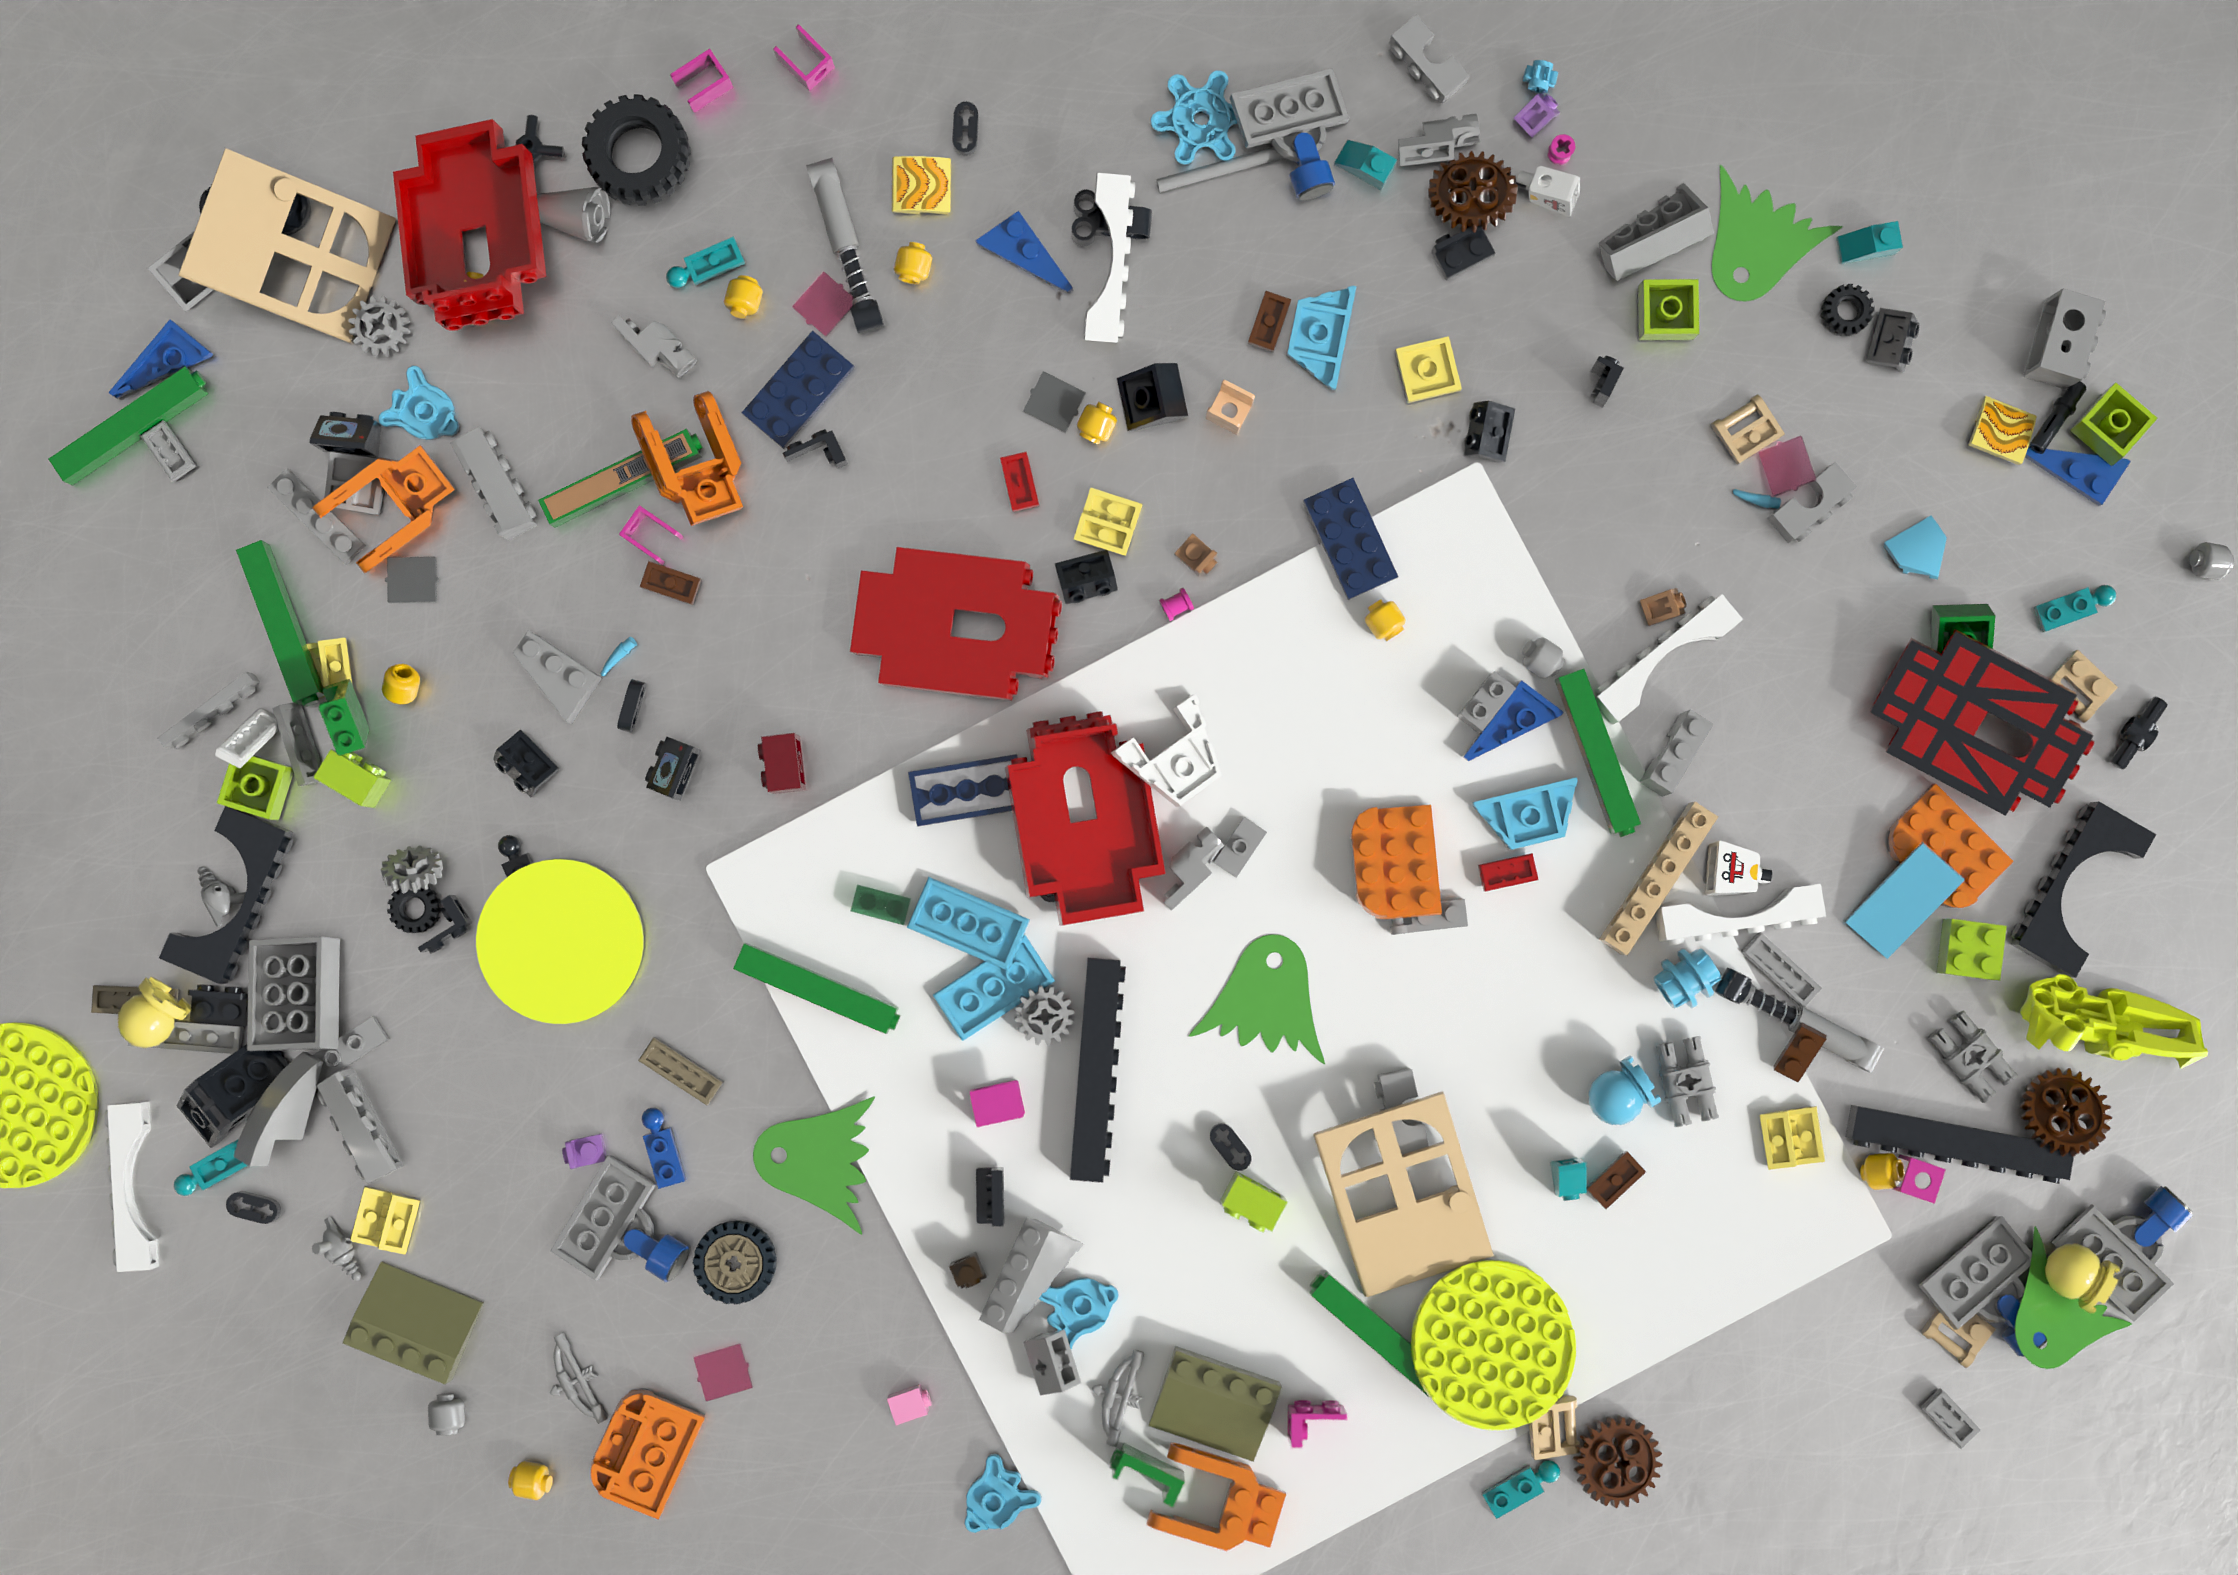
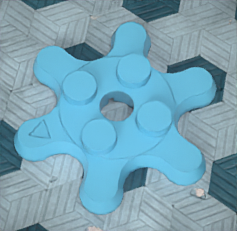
M1217 70L1212 72L1206 85L1201 88L1190 86L1187 79L1180 74L1171 76L1168 81V89L1175 97V105L1169 111L1154 113L1151 118V125L1156 131L1171 130L1178 135L1179 145L1175 150V159L1180 164L1186 165L1191 163L1197 150L1202 147L1213 149L1216 156L1223 161L1232 159L1235 154V146L1229 140L1227 133L1232 125L1238 123L1232 105L1224 98V90L1228 85V76L1223 71ZM1198 112H1204L1208 115L1209 121L1206 125H1199L1194 122V115Z

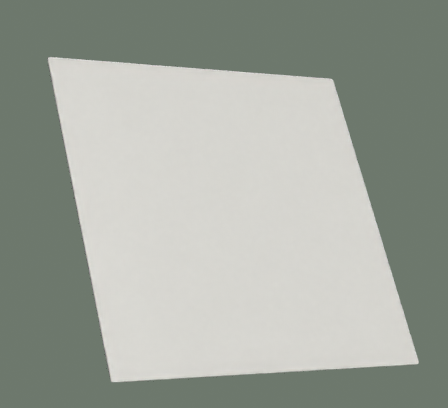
M1478 462L1372 516L1373 522L1399 576L1397 579L1347 600L1321 543L725 855L706 867V872L743 943L753 945L899 1008L896 1014L901 1015L895 1030L890 1029L887 1034H884L765 983L831 1112L847 1108L875 1096L867 1111L854 1123V1125L865 1126V1129L858 1136L852 1138L851 1141L864 1145L869 1149L868 1153L858 1159L857 1162L1027 1489L1038 1491L1041 1494L1042 1501L1037 1508L1072 1575H1260L1530 1431L1529 1423L1508 1430H1484L1465 1425L1453 1419L1309 1293L1312 1289L1310 1284L1319 1273L1324 1275L1328 1271L1411 1343L1413 1322L1420 1303L1439 1279L1454 1270L1452 1269L1376 1295L1364 1297L1313 1134L1380 1112V1109H1384L1383 1099L1377 1098L1374 1082H1378L1377 1075L1408 1068L1413 1070L1418 1097L1407 1099L1402 1104L1443 1091L1494 1255L1479 1261H1505L1523 1266L1542 1277L1563 1300L1575 1331L1576 1358L1571 1379L1561 1397L1575 1396L1577 1397V1405L1886 1242L1892 1236L1806 1072L1798 1083L1774 1071L1775 1062L1789 1042L1778 1019L1774 1016L1769 1017V1014L1763 1010L1758 1011V1008L1751 1004L1748 1006L1746 1003L1743 1004V1002L1736 1004L1716 994L1715 990L1720 981L1712 986L1713 996L1707 998L1702 992L1694 995L1697 1001V1006L1694 1008H1690L1686 1003L1678 1008H1672L1659 991L1654 977L1663 971L1661 962L1668 959L1675 965L1680 962L1677 951L1685 949L1690 954L1700 948L1711 958L1721 978L1728 967L1752 979L1751 982L1755 985L1756 989H1761L1734 937H1722L1721 932L1712 933V939L1695 942V937L1692 936L1685 937V943L1669 945L1668 940L1659 941L1654 914L1628 955L1619 954L1599 940L1674 824L1658 794L1640 783L1645 770L1620 723L1617 722L1612 725L1600 711L1641 825L1634 827L1636 832L1620 837L1619 833L1610 834L1555 679L1585 669L1594 696L1598 695L1595 690L1599 687V684L1483 466ZM1380 599L1384 603L1394 601L1406 619L1403 625L1405 630L1387 642L1384 638L1377 639L1365 622V617L1370 613L1368 607ZM1544 637L1562 649L1565 661L1555 676L1541 678L1524 666L1522 651L1530 640L1534 642L1538 638ZM1494 671L1515 687L1522 680L1564 712L1562 716L1470 761L1463 758L1481 732L1477 733L1458 718L1457 715L1490 673ZM1194 694L1198 697V709L1201 717H1204L1206 735L1209 743H1212L1222 776L1179 807L1173 805L1151 787L1166 874L1139 879L1144 912L1059 926L1055 902L1044 901L1041 896L1029 898L1026 896L1012 811L917 827L908 772L1017 754L1018 758L1027 757L1028 762H1031L1026 730L1033 727V722L1049 720V725L1060 723L1059 718L1076 716V720L1087 719L1086 714L1103 711V716L1111 715L1112 724L1117 725L1118 735L1115 736L1116 748L1119 747V742L1127 741L1134 737L1138 744L1143 743L1145 755L1150 761L1188 734L1187 729L1173 708ZM1080 767L1068 769L1064 775L1063 782L1070 823L1097 819L1089 774ZM1577 777L1578 782L1573 795L1571 813L1568 817L1567 831L1565 837L1510 850L1473 807L1472 802ZM1431 805L1441 901L1465 899L1468 926L1391 935L1392 919L1375 918V916L1367 913L1357 901L1351 831L1358 815L1373 807L1382 809ZM1244 817L1267 832L1237 878L1213 863L1223 849L1221 848L1210 864L1208 862L1205 864L1212 872L1209 877L1173 910H1170L1164 903L1168 899L1164 895L1176 883L1179 887L1184 884L1169 868L1172 857L1189 842L1201 848V841L1197 838V835L1205 827H1208L1224 846ZM1533 853L1539 880L1486 892L1483 891L1478 865ZM1691 858L1660 907L1689 903L1700 911L1723 917L1712 896L1705 895L1706 884ZM928 877L1030 919L1024 935L1027 936L1054 978L1055 982L1050 984L1054 987V993L1057 994L1062 990L1064 992L1062 1000L1067 998L1071 1000V1003L1066 1007L1074 1009L1075 1012L1072 1015H1068V1018L1072 1019L1074 1024L1066 1025L1069 1034L1060 1033V1042L1052 1038L1050 1046H1047L1043 1039H1041L1039 1045L1035 1044V1037L1027 1041L1025 1039L1027 1031H1018L1022 1022H1015L1014 1017L1021 1015V1013L1016 1011L1015 1008L964 1041L961 1040L933 997V994L983 963L984 960L907 928ZM1054 893L1046 894L1045 896L1050 898V896L1054 895ZM1410 917L1403 918L1404 925L1411 924ZM1271 934L1285 936L1294 941L1304 954L1308 970L1313 1022L1325 1064L1317 1060L1303 1046L1300 1040H1298L1297 1050L1293 1051L1287 1043L1285 1035H1283L1273 1053L1265 1045L1261 1032L1250 1043L1241 1046L1238 1026L1224 1036H1220L1221 1024L1205 1033L1189 1037L1193 1029L1202 1021L1220 996L1243 952L1256 939ZM1275 952L1269 954L1266 960L1267 965L1272 969L1281 967L1283 963L1282 956ZM1088 957L1121 960L1120 966H1126L1125 983L1119 982L1118 993L1124 994L1123 1009L1117 1010L1116 1021H1121L1120 1038H1115L1114 1049H1119L1118 1066L1112 1065V1076L1117 1077L1116 1093H1110L1109 1104H1115L1114 1121H1108L1107 1132H1113L1111 1149L1106 1148L1105 1159L1110 1160L1109 1176H1104L1103 1183L1070 1180ZM1048 985L1047 987H1045V988H1044V991H1048V988L1050 987V985ZM1047 997L1048 1003L1051 1006L1061 1007L1057 1001ZM1037 999L1029 1005L1027 1012L1035 1008L1038 1004ZM1042 1009V1013L1037 1015V1017H1041L1042 1021L1046 1022L1048 1021V1016L1053 1013H1048L1046 1009ZM1062 1019L1056 1020V1022L1051 1027L1052 1031L1058 1028V1026L1062 1022ZM1028 1023L1034 1031L1042 1033L1041 1027L1037 1024ZM1700 1036L1705 1060L1710 1062L1709 1070L1713 1087H1716L1713 1096L1719 1118L1701 1121L1697 1097L1690 1096L1686 1103L1692 1124L1674 1127L1670 1103L1664 1100L1666 1095L1662 1077H1659V1070H1662L1656 1045H1665V1043L1673 1042L1678 1066L1682 1068L1689 1064L1683 1039H1692L1691 1037ZM1627 1056H1631L1634 1060L1631 1063L1632 1066L1640 1065L1655 1087L1651 1090L1653 1096L1659 1095L1661 1102L1654 1107L1643 1103L1641 1113L1633 1121L1624 1125H1610L1601 1121L1593 1113L1589 1104V1090L1593 1081L1599 1075L1610 1070L1621 1071L1620 1061ZM1685 1075V1080L1678 1084L1690 1088L1689 1083L1697 1079ZM1017 1080L1025 1110L1024 1117L977 1127L969 1093L970 1090ZM1817 1106L1825 1162L1768 1170L1760 1114ZM1411 1119L1402 1120L1406 1124H1415L1422 1122ZM1422 1122L1425 1126L1429 1146L1443 1142L1441 1135L1435 1128ZM1218 1123L1228 1124L1248 1148L1252 1158L1251 1163L1247 1169L1238 1172L1286 1198L1287 1204L1272 1232L1265 1229L1264 1233L1249 1225V1219L1243 1216L1236 1219L1224 1212V1206L1220 1199L1237 1170L1232 1169L1212 1144L1210 1131L1214 1125ZM1372 1128L1354 1138L1345 1149L1340 1163L1341 1175L1382 1162ZM1218 1129L1215 1141L1222 1140L1228 1147L1231 1144L1227 1138L1229 1131ZM1234 1147L1230 1149L1234 1155L1232 1163L1239 1162L1241 1165L1244 1164L1246 1153H1238ZM1625 1151H1628L1646 1171L1610 1207L1604 1209L1588 1190L1587 1193L1579 1194L1580 1199L1563 1201V1197L1556 1196L1550 1162L1571 1158L1583 1160L1587 1166V1186ZM1447 1154L1406 1168L1416 1200L1447 1191L1450 1187L1457 1185ZM1004 1167V1226L977 1223V1168ZM1387 1174L1345 1187L1355 1220L1397 1207ZM1026 1218L1039 1220L1083 1243L1079 1251L1075 1252L1070 1258L1064 1270L1060 1271L1051 1282L1052 1287L1063 1286L1077 1278H1090L1104 1285H1113L1118 1290V1299L1112 1305L1105 1324L1092 1333L1080 1336L1071 1349L1081 1383L1066 1391L1046 1395L1039 1394L1024 1341L1042 1333L1058 1331L1047 1322L1048 1315L1055 1310L1054 1306L1038 1299L1035 1302V1306L1013 1333L1001 1332L979 1320ZM976 1252L987 1278L972 1287L961 1289L960 1286L957 1287L949 1265L953 1261ZM1175 1346L1281 1383L1282 1388L1273 1415L1254 1462L1149 1426ZM1134 1350L1144 1352L1140 1369H1137L1130 1394L1143 1398L1138 1401L1140 1409L1128 1406L1127 1404L1120 1427V1438L1117 1447L1106 1444L1108 1437L1102 1425L1103 1406L1101 1404L1104 1394L1100 1393L1097 1396L1092 1388L1101 1384L1102 1388L1106 1389L1109 1379H1111L1120 1363L1131 1357ZM1127 1366L1121 1374L1116 1393L1123 1395L1131 1369L1130 1366ZM1117 1398L1114 1399L1109 1413L1110 1428L1114 1426L1121 1402ZM1295 1400L1311 1401V1405H1322V1401L1334 1400L1338 1401L1339 1405L1344 1406L1348 1414V1420H1306L1308 1424V1439L1303 1440L1302 1448H1291L1287 1438L1288 1405H1294ZM1123 1443L1184 1471L1185 1483L1174 1507L1163 1503L1162 1491L1165 1486L1164 1484L1127 1466L1123 1467L1118 1480L1113 1479L1109 1462L1116 1448L1121 1450ZM1170 1443H1179L1250 1465L1259 1484L1286 1492L1270 1548L1244 1540L1243 1543L1224 1551L1156 1530L1146 1524L1150 1510H1153L1155 1513L1170 1517L1176 1515L1215 1528L1220 1526L1219 1519L1230 1483H1232L1233 1479L1167 1458Z

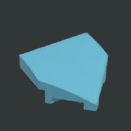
M1931 515L1884 542V548L1898 567L1903 568V573H1918L1929 575V578L1938 579L1947 537Z

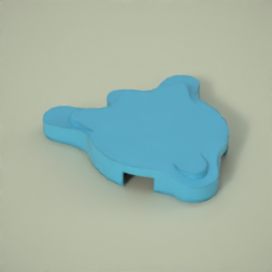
M418 366L409 367L406 371L409 389L405 392L400 389L393 391L392 407L381 412L378 419L379 423L384 427H401L409 434L423 440L456 435L460 425L455 418L452 400L441 389L430 385Z
M1077 1278L1060 1287L1050 1286L1039 1297V1300L1054 1306L1055 1310L1048 1315L1047 1322L1058 1331L1065 1329L1070 1348L1072 1349L1075 1341L1080 1336L1092 1333L1105 1324L1112 1305L1118 1299V1290L1113 1285H1104L1094 1279Z
M995 1453L990 1454L986 1459L984 1474L975 1480L966 1495L967 1517L965 1519V1527L973 1533L980 1530L998 1528L1001 1530L1006 1528L1016 1519L1021 1511L1039 1506L1042 1501L1041 1494L1035 1490H1019L1020 1473L1006 1470L1001 1457Z

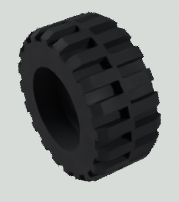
M634 94V99H629L627 95L618 96L619 102L613 104L611 100L604 103L606 109L602 112L597 109L592 114L595 120L593 123L587 122L584 129L587 136L582 137V147L584 148L582 156L588 167V172L596 184L602 188L601 190H604L614 200L620 199L624 204L631 205L632 202H636L638 206L647 205L648 200H653L654 203L662 201L660 196L665 193L668 196L675 192L674 185L676 183L681 185L685 179L683 172L689 170L690 162L688 156L691 155V149L688 144L689 139L682 124L667 105H661L657 99L652 97L646 100L643 95ZM635 128H646L654 131L660 138L662 145L656 162L650 168L641 172L628 173L621 171L612 159V150L617 139L623 133Z

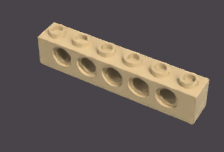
M1697 802L1688 803L1599 938L1601 942L1621 955L1629 954L1718 819L1717 815Z

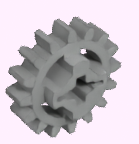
M373 296L370 297V304L360 301L362 309L353 308L352 311L357 315L356 319L351 318L348 321L355 326V328L349 330L351 335H357L353 342L356 345L363 343L361 350L365 353L371 348L372 355L376 357L379 351H382L385 356H389L390 348L398 352L397 344L399 342L406 344L405 339L402 337L403 334H410V330L404 327V325L410 323V320L407 317H401L406 311L402 307L396 309L398 303L395 300L387 304L385 296L380 298V302H377ZM380 309L378 313L369 314L373 310ZM393 316H395L397 321V330L393 329ZM363 322L366 324V328H367V331H366V333H365V335H366L365 337H364L363 332H362V323H363ZM382 323L385 327L381 330L376 329L374 325ZM390 339L385 343L378 344L380 340Z
M408 846L404 852L398 849L396 850L397 855H388V861L382 862L381 874L385 886H391L394 892L401 889L402 893H406L410 889L417 893L420 887L427 890V884H436V878L442 877V860L439 858L438 852H432V848L423 850L422 846H418L414 850V848Z
M1042 985L1038 986V992L1036 993L1031 988L1028 989L1030 996L1028 998L1020 997L1023 1006H1015V1010L1021 1013V1015L1014 1017L1015 1022H1022L1018 1031H1027L1025 1036L1027 1041L1035 1037L1036 1045L1040 1044L1041 1039L1045 1040L1047 1046H1050L1052 1038L1060 1042L1059 1034L1064 1033L1068 1035L1069 1031L1066 1025L1074 1024V1021L1068 1018V1015L1075 1013L1074 1009L1066 1007L1071 1003V1000L1069 998L1062 1000L1064 992L1060 990L1055 994L1054 987L1051 985L1048 991H1044ZM1047 997L1057 1001L1061 1007L1051 1006L1048 1003ZM1037 999L1038 1004L1035 1008L1027 1012L1029 1005ZM1042 1009H1046L1048 1013H1053L1048 1016V1021L1043 1022L1041 1017H1037V1015L1042 1013ZM1062 1019V1022L1058 1026V1028L1052 1031L1051 1027L1056 1022V1020ZM1028 1023L1037 1024L1041 1027L1042 1033L1034 1031Z

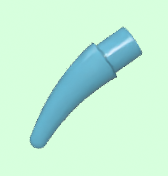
M1738 489L1733 490L1734 495L1767 509L1780 508V498L1749 493Z
M629 637L616 647L600 673L601 676H605L618 661L629 654L630 650L637 645L634 638Z

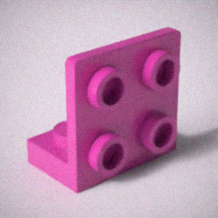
M1295 1400L1294 1405H1288L1287 1438L1291 1448H1302L1303 1440L1308 1439V1424L1306 1420H1348V1414L1344 1406L1339 1405V1402L1334 1400L1322 1401V1405H1311V1401Z

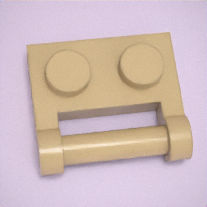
M1758 394L1750 398L1748 404L1722 420L1717 419L1711 423L1713 431L1721 439L1737 465L1785 435L1764 400ZM1755 411L1759 413L1761 418L1731 436L1727 430L1728 428Z
M2075 650L2049 677V679L2061 685L2063 684L2060 681L2064 677L2090 702L2085 706L2078 698L2075 699L2079 703L2074 711L2078 714L2077 718L2083 723L2088 721L2095 711L2118 688L2079 650Z
M1937 1309L1923 1327L1921 1334L1927 1339L1932 1338L1958 1358L1959 1364L1968 1368L1996 1329L1975 1314L1962 1327L1954 1330ZM1943 1323L1969 1343L1966 1350L1938 1330L1939 1325Z
M1570 1395L1561 1397L1547 1413L1529 1423L1531 1456L1534 1460L1580 1452L1575 1448L1576 1445H1580V1442L1577 1440L1575 1419L1577 1397ZM1560 1411H1564L1566 1441L1560 1443L1558 1414Z

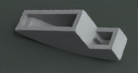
M302 1052L280 1072L268 1086L250 1114L240 1135L234 1153L235 1158L248 1166H268L275 1140L303 1139L323 1061L308 1052Z

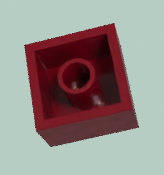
M796 733L761 737L762 743L758 744L759 760H762L765 765V771H761L762 787H766L767 791L772 794L806 790L800 736Z

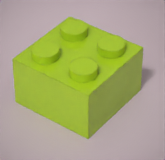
M1644 279L1639 284V340H1693L1699 335V279Z
M2115 382L2103 392L2070 431L2108 464L2113 466L2130 451L2158 418Z
M330 749L313 777L354 803L370 808H375L391 782V779L384 776L386 774L384 769L375 764L362 763L363 757L359 754L350 752L338 756L336 750Z
M255 755L241 768L229 763L217 804L266 819L279 820L294 773L291 766Z
M1943 919L1936 973L2000 981L2007 926L1958 919Z
M1235 1171L1220 1199L1225 1213L1236 1219H1239L1240 1216L1249 1219V1225L1263 1233L1265 1229L1273 1231L1287 1204L1284 1196L1238 1171Z

